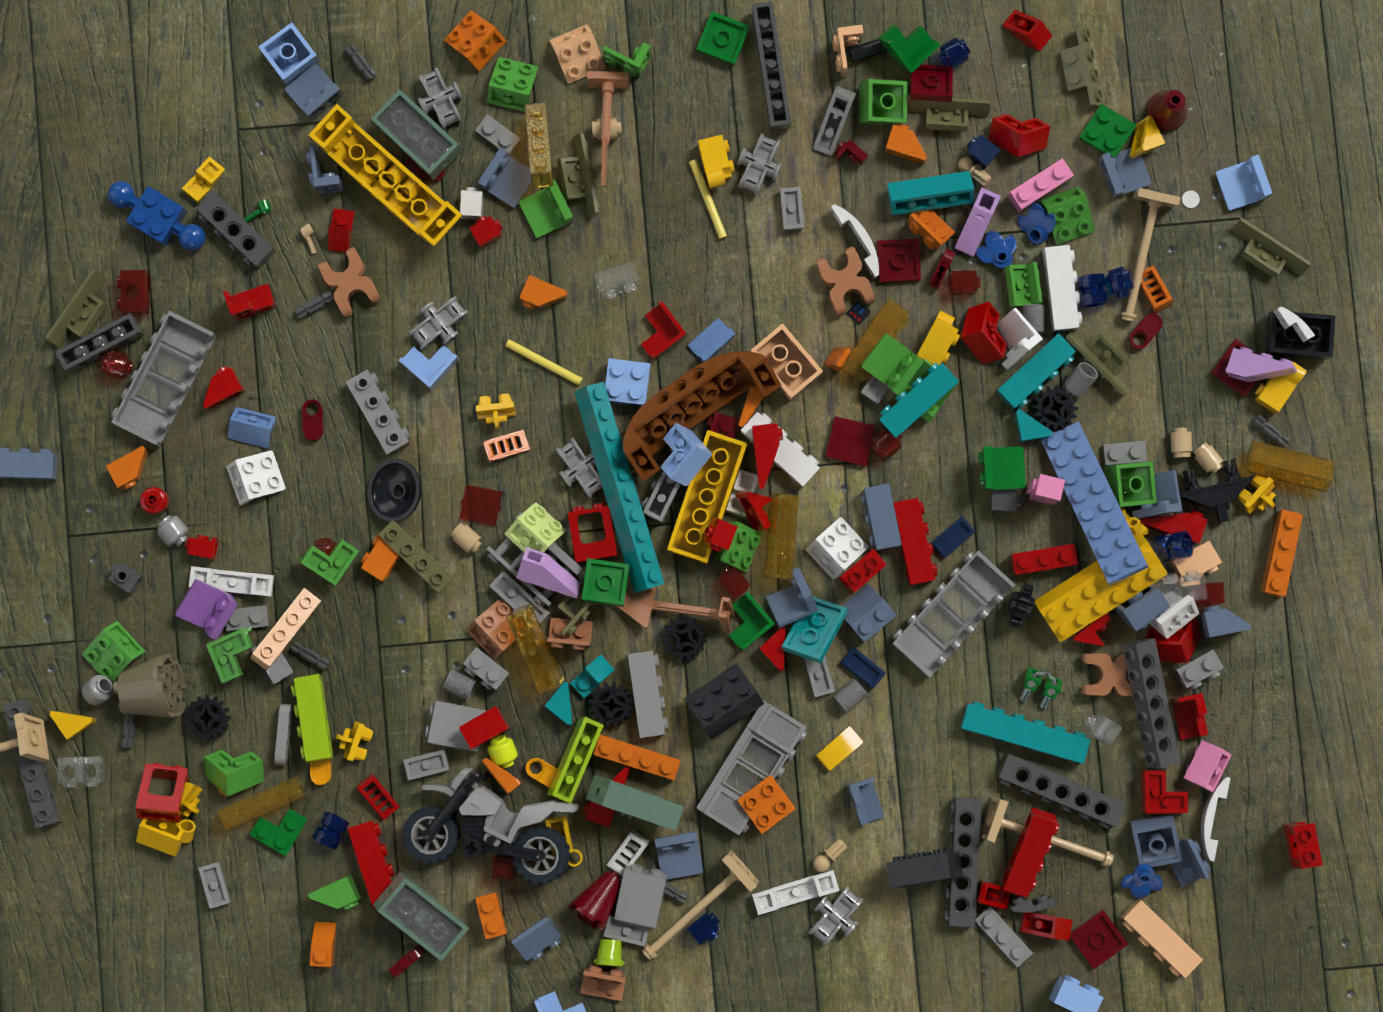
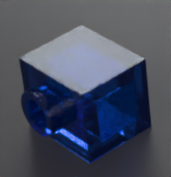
M706 911L687 927V930L701 945L706 940L711 942L719 935L717 931L720 929L718 926L720 921L713 912L709 915Z

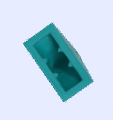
M1018 409L1014 413L1019 443L1050 437L1053 434L1051 430L1022 410Z
M563 682L546 703L545 707L566 724L571 725L573 721L569 682Z

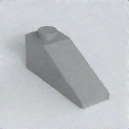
M839 86L836 87L813 149L830 156L833 155L856 93Z

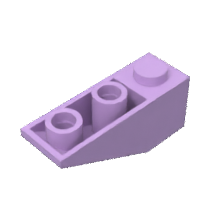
M981 188L954 249L974 257L1001 197L1000 195Z
M1241 347L1240 350L1233 348L1225 372L1229 377L1253 382L1293 374L1297 372V369L1290 360L1281 358L1278 361L1272 359L1273 356L1261 353L1257 355L1253 354L1252 350Z
M526 547L516 579L577 598L581 583L548 554Z

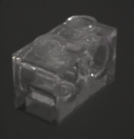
M1101 713L1093 716L1090 715L1084 723V726H1086L1084 732L1103 745H1111L1122 729L1121 726Z
M104 756L58 758V783H64V787H77V783L85 782L86 787L99 786V782H105ZM91 765L96 768V775L93 778L87 773ZM70 766L75 769L73 778H69L66 774V770Z

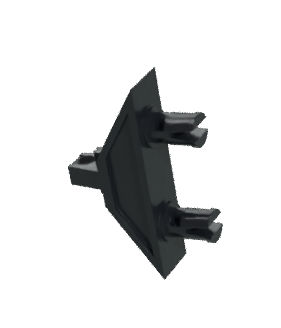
M1236 458L1230 460L1231 467L1228 460L1223 461L1228 479L1226 482L1202 488L1198 484L1195 468L1190 469V476L1188 471L1185 470L1182 471L1187 490L1179 493L1180 499L1206 509L1210 508L1211 514H1216L1218 523L1228 521L1226 510L1230 509L1229 503L1236 498L1256 475L1242 478L1238 472Z

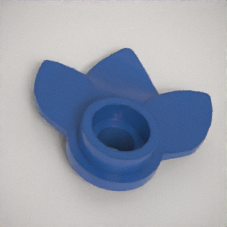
M1033 203L1030 206L1028 215L1018 216V224L1021 230L1028 233V238L1032 243L1041 244L1045 242L1048 238V233L1052 232L1055 228L1056 219L1054 214H1045L1044 209L1037 203Z
M989 231L985 239L986 246L977 248L976 255L983 263H993L995 267L1005 269V266L1012 264V254L1017 248V242L1013 235L1003 238L998 232ZM1001 255L1006 256L1004 260H999L998 258Z
M1140 864L1135 868L1134 873L1126 875L1122 879L1121 887L1131 888L1133 897L1142 899L1149 895L1150 890L1160 891L1163 887V881L1160 876L1155 875L1150 865Z

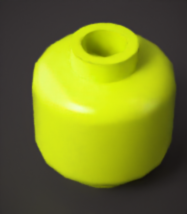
M505 735L490 740L487 751L491 761L498 766H502V768L512 766L514 764L513 761L518 756L513 740Z

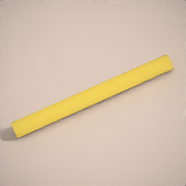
M697 159L689 162L718 237L719 239L725 238L727 234Z
M510 339L506 343L505 347L580 385L583 379L580 376Z

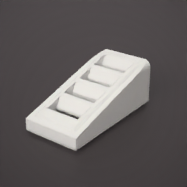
M632 829L607 863V866L623 877L625 868L616 863L615 860L618 859L626 866L634 864L648 845L649 840ZM631 839L636 841L641 846L639 847L638 845H636L634 842L631 841ZM628 845V846L631 847L633 850H635L636 853L634 854L633 852H631L630 850H628L625 846ZM620 853H624L629 858H631V860H627L622 855H620Z

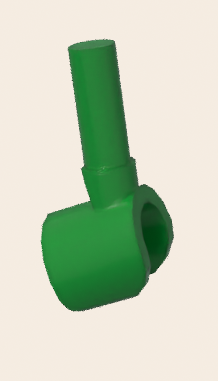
M262 200L257 202L259 209L245 217L244 220L249 222L260 214L269 213L271 210L269 201Z

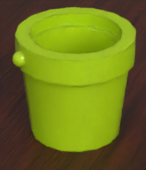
M600 939L597 958L593 961L595 965L623 967L625 962L622 960L621 941Z

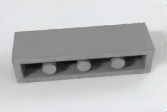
M653 651L628 654L639 736L644 738L665 735V730H669L667 717L663 718L662 709L666 708L664 696L660 697L659 688L663 687L661 675L657 676L655 668L660 667L658 654L654 655Z

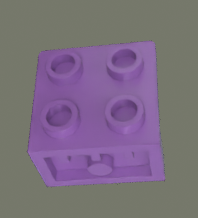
M195 579L175 614L177 617L204 628L209 637L217 640L238 604L231 594Z

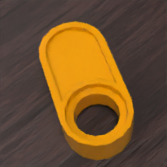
M540 758L530 759L526 764L527 774L550 788L557 768ZM539 762L542 765L541 772L538 774L532 773L530 771L531 763Z
M331 760L310 763V777L313 783L317 785L327 784L332 775Z

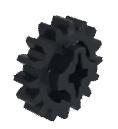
M1055 385L1053 390L1049 386L1046 387V393L1041 390L1039 392L1041 398L1035 397L1034 399L1038 404L1032 407V409L1037 410V413L1033 416L1040 418L1039 423L1042 424L1044 422L1046 428L1052 426L1053 431H1056L1058 426L1061 429H1065V423L1071 425L1070 418H1077L1073 411L1079 410V407L1074 406V403L1078 400L1071 399L1072 393H1065L1066 387L1059 390L1058 385ZM1056 395H1060L1066 400H1060ZM1047 397L1048 404L1042 409V403ZM1053 403L1055 404V406H1060V409L1057 412L1055 410H1051ZM1069 408V413L1064 419V410ZM1045 416L1054 418L1056 422L1048 420Z
M1024 582L1019 592L1014 591L1007 611L1011 614L1009 626L1019 629L1023 619H1029L1035 603L1034 597H1031L1034 589L1033 585Z
M687 615L685 620H681V617L677 616V622L671 619V626H664L667 633L661 635L666 638L662 645H668L665 652L672 651V658L679 655V659L682 661L683 657L687 656V659L690 661L692 654L696 657L699 656L697 653L698 649L704 650L701 643L707 642V640L702 639L706 631H700L703 625H696V618L689 621ZM687 624V627L683 630L675 629L678 625ZM694 629L698 633V642L692 637ZM675 633L681 635L688 633V639H690V641L693 642V644H691L690 642H684L683 644H681L680 638ZM670 635L676 639L674 648L670 643ZM690 646L694 648L689 652H681L683 647Z
M615 681L612 682L611 686L604 682L603 688L597 685L598 692L591 691L594 699H588V702L593 704V706L588 708L589 711L595 712L592 718L596 719L598 717V723L600 724L605 721L606 727H609L610 723L618 727V721L625 723L624 717H631L628 710L634 709V706L629 704V702L633 701V697H627L630 693L629 689L623 691L624 685L621 684L619 687H616ZM608 691L607 696L599 698L602 693ZM617 692L624 697L625 702L617 699ZM610 699H613L614 703L617 704L612 706V709H609L604 704L610 702ZM597 706L605 710V717L599 713ZM617 711H623L619 716L614 717Z
M206 695L205 700L199 696L197 697L198 703L191 701L190 704L193 708L186 709L190 713L189 716L184 717L185 720L190 722L186 725V728H193L190 734L195 735L198 733L199 740L204 736L206 741H210L211 736L214 739H219L218 733L225 734L226 732L223 728L230 727V724L226 723L228 719L232 718V716L226 715L230 708L223 707L225 701L218 703L217 696H214L212 700L210 695ZM212 704L220 710L221 714H217L213 710ZM202 706V711L199 714H195L197 709ZM207 714L213 717L209 722L203 719ZM218 721H221L219 727L216 730H214L213 726ZM195 722H199L203 726L204 731L200 730Z

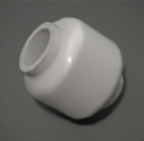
M168 515L157 525L158 536L168 546L174 544L179 546L187 539L185 535L188 532V528L178 516L171 517Z
M104 675L93 676L82 688L84 699L89 704L95 706L109 700L114 692L112 682Z

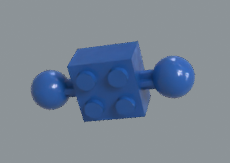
M118 181L109 187L108 199L110 203L118 208L131 207L133 210L126 222L165 247L173 234L178 236L181 246L186 250L195 251L204 245L206 237L200 226L196 224L184 226L181 224L188 211L178 203L147 186L141 198L135 196L133 187L127 182Z

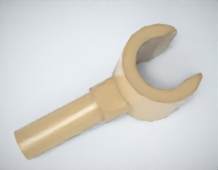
M306 224L301 228V233L308 243L311 254H314L316 250L310 236L315 232L309 224Z

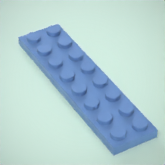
M1079 421L1053 433L1050 437L1042 438L1041 442L1058 478L1065 480L1064 490L1108 584H1115L1149 568Z

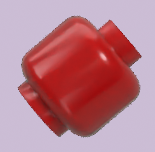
M150 487L141 494V507L149 514H162L169 507V496L160 488Z

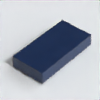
M961 516L933 540L931 544L945 559L974 534L976 530Z
M854 646L840 662L871 689H874L886 674V672Z

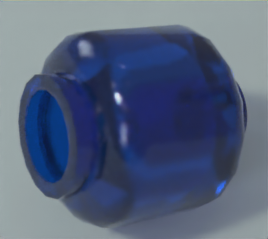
M953 38L941 45V54L938 56L944 66L949 65L950 68L955 69L969 60L968 54L971 52L963 39Z
M1124 267L1109 270L1108 275L1104 278L1109 295H1117L1118 299L1130 296L1129 291L1135 287L1130 270L1124 269Z

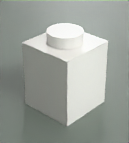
M468 187L466 190H461L460 213L463 215L461 219H479L482 217L484 195L478 188Z

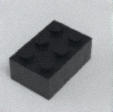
M1275 310L1268 313L1266 354L1328 360L1333 357L1336 315L1293 312L1306 323L1315 335L1303 342L1292 325L1284 329L1274 313Z
M737 663L684 698L711 739H714L764 704L758 692Z
M952 848L932 850L933 855L932 852H920L909 856L893 857V862L886 863L890 888L908 887L964 877L960 853L952 852Z

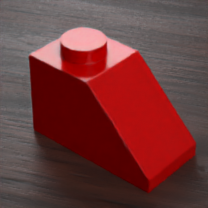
M1014 10L1002 24L1007 31L1022 43L1037 51H1041L1053 36L1041 20Z
M222 367L216 371V375L212 376L203 403L206 410L209 411L245 392L232 367Z
M1024 912L1020 932L1069 941L1073 920L1036 912Z

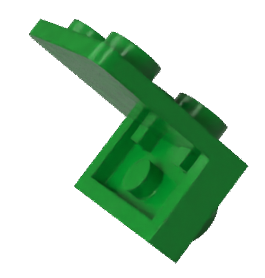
M983 446L981 448V452H978L979 464H982V473L979 474L980 485H983V491L1023 489L1026 486L1024 449L1022 447L992 448V446Z

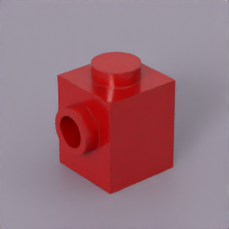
M483 216L475 221L476 224L469 228L480 249L502 238L500 231L503 228L498 219L493 220L491 216Z
M712 518L711 524L704 531V542L710 544L709 548L717 552L729 550L738 526L721 519Z

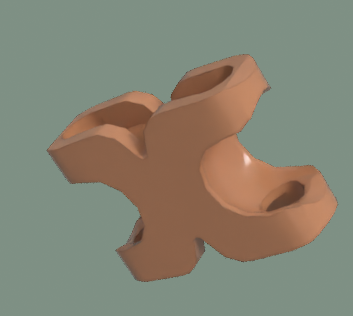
M853 246L846 249L847 267L843 270L836 271L832 269L824 258L816 261L822 282L826 286H834L830 290L829 300L837 316L844 315L846 310L844 295L849 292L858 293L866 304H872L875 301L868 279L857 276L862 269V263Z
M354 247L346 251L349 266L344 272H334L327 262L318 264L328 286L337 288L334 292V300L346 318L352 315L350 299L355 293H366L373 303L380 301V296L372 280L367 276H362L365 273V265Z
M1104 653L1082 655V662L1084 664L1094 665L1100 671V678L1096 684L1084 685L1082 687L1083 695L1105 696L1113 688L1114 693L1118 696H1132L1131 685L1125 679L1127 666L1124 654L1117 655L1113 662L1111 657Z

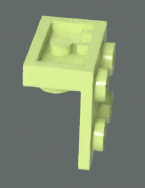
M534 503L514 521L505 532V535L524 553L526 547L545 553L550 545L566 532V529L559 521L548 514L542 506Z

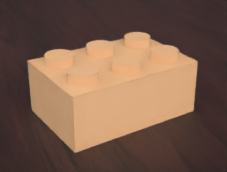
M783 323L750 350V352L759 353L766 357L782 385L779 387L780 390L790 401L823 373V370Z

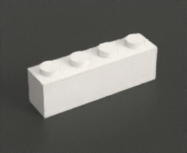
M1070 245L1045 247L1042 253L1052 333L1077 330L1079 324H1082V315L1077 310L1080 297L1079 292L1075 291L1074 283H1077V273L1072 268V263L1075 262L1074 250H1070Z
M757 412L741 429L740 433L753 444L752 426L771 424L772 420L765 413L760 415ZM782 429L783 440L780 441L774 463L803 488L820 469L817 466L819 462L812 455L807 457L802 452L803 447L796 441H789L786 438L788 434Z

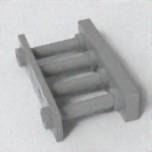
M520 512L515 519H517L522 513ZM508 537L495 551L489 546L487 550L490 553L487 556L496 564L500 561L517 577L518 572L516 570L520 567L524 552L509 565L501 557L513 544ZM555 543L550 545L547 554L555 561L560 559L565 564L563 568L571 575L575 573L578 576L583 571ZM522 581L536 594L534 599L541 606L547 604L550 607L552 605L547 599L554 592L553 590L545 589L540 593L531 583Z

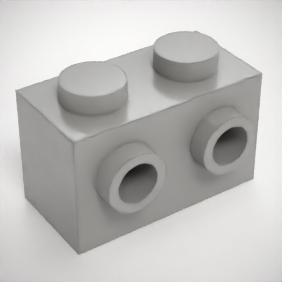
M478 647L472 651L463 663L467 666L464 670L473 677L478 675L482 678L481 684L490 691L492 688L498 690L510 675L508 671Z
M1214 649L1177 667L1173 672L1183 689L1190 688L1193 690L1202 685L1201 680L1207 677L1211 680L1220 675L1219 670L1224 667Z

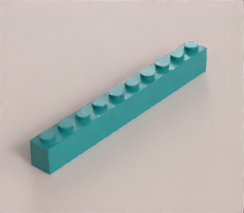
M604 382L585 386L574 391L623 557L625 563L629 564L628 573L634 593L663 585L665 583L629 464L623 452V444Z

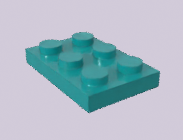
M813 597L818 611L795 621L782 648L783 651L822 663L848 610L846 607Z

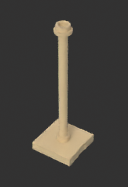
M1138 188L1133 193L1132 199L1147 202L1150 208L1126 311L1121 312L1122 320L1134 322V318L1137 317L1133 313L1158 208H1161V206L1169 208L1179 206L1181 197Z
M24 713L15 714L14 719L18 738L0 743V752L19 746L20 756L39 762L49 761L44 720Z
M991 797L980 829V838L995 843L1001 827L1021 834L1023 825L1004 819L1008 805L1007 801ZM1052 836L1050 841L1052 845L1101 861V866L1110 867L1113 862L1114 855L1110 854L1109 851L1101 853Z
M729 850L722 858V861L731 870V874L651 946L648 944L644 946L645 948L642 951L648 959L656 958V952L736 880H740L750 892L758 885L759 880L732 850Z

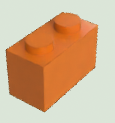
M378 534L372 543L374 548L362 558L361 563L363 565L361 568L385 582L401 556Z
M498 892L477 896L475 900L485 939L507 934L508 931Z

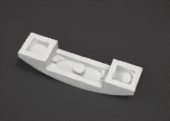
M835 204L832 205L830 211L840 227L849 224L869 257L865 258L863 263L874 280L877 279L879 276L878 258L868 233L848 211Z
M191 566L189 587H191L195 579H198L224 592L272 597L274 575Z
M1222 777L1214 793L1210 792L1202 813L1201 844L1205 858L1209 861L1215 860L1218 840L1210 839L1218 797L1227 799L1230 778Z
M834 870L782 884L752 894L757 913L760 915L840 890Z

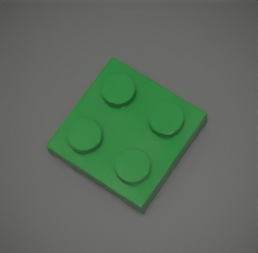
M711 11L696 51L735 66L750 26Z
M1101 104L1080 135L1079 140L1102 154L1110 152L1111 158L1114 157L1116 159L1136 129L1137 124Z
M587 558L581 601L623 607L629 564Z

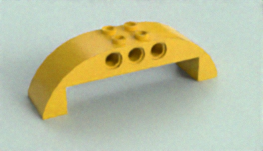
M338 104L310 132L309 136L335 163L401 222L435 247L463 216L448 201L444 202L359 127L353 118Z

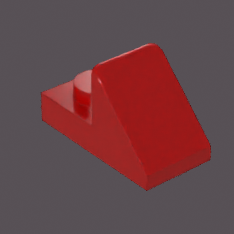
M333 209L332 223L328 228L329 251L346 253L350 248L355 211Z
M739 492L735 494L754 530H766L771 526L768 515L762 507L773 500V498L753 492Z
M1108 613L1104 614L1071 637V640L1078 643L1105 646L1096 634V631L1101 633L1109 627L1108 622L1112 620Z

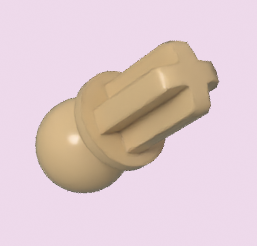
M963 157L959 160L958 168L961 172L970 171L971 178L975 179L982 186L990 183L991 176L983 171L979 164L975 165L973 159Z
M838 839L828 850L824 849L826 854L817 856L813 861L815 870L818 872L827 871L830 867V861L836 862L835 859L847 849L846 844L841 839Z

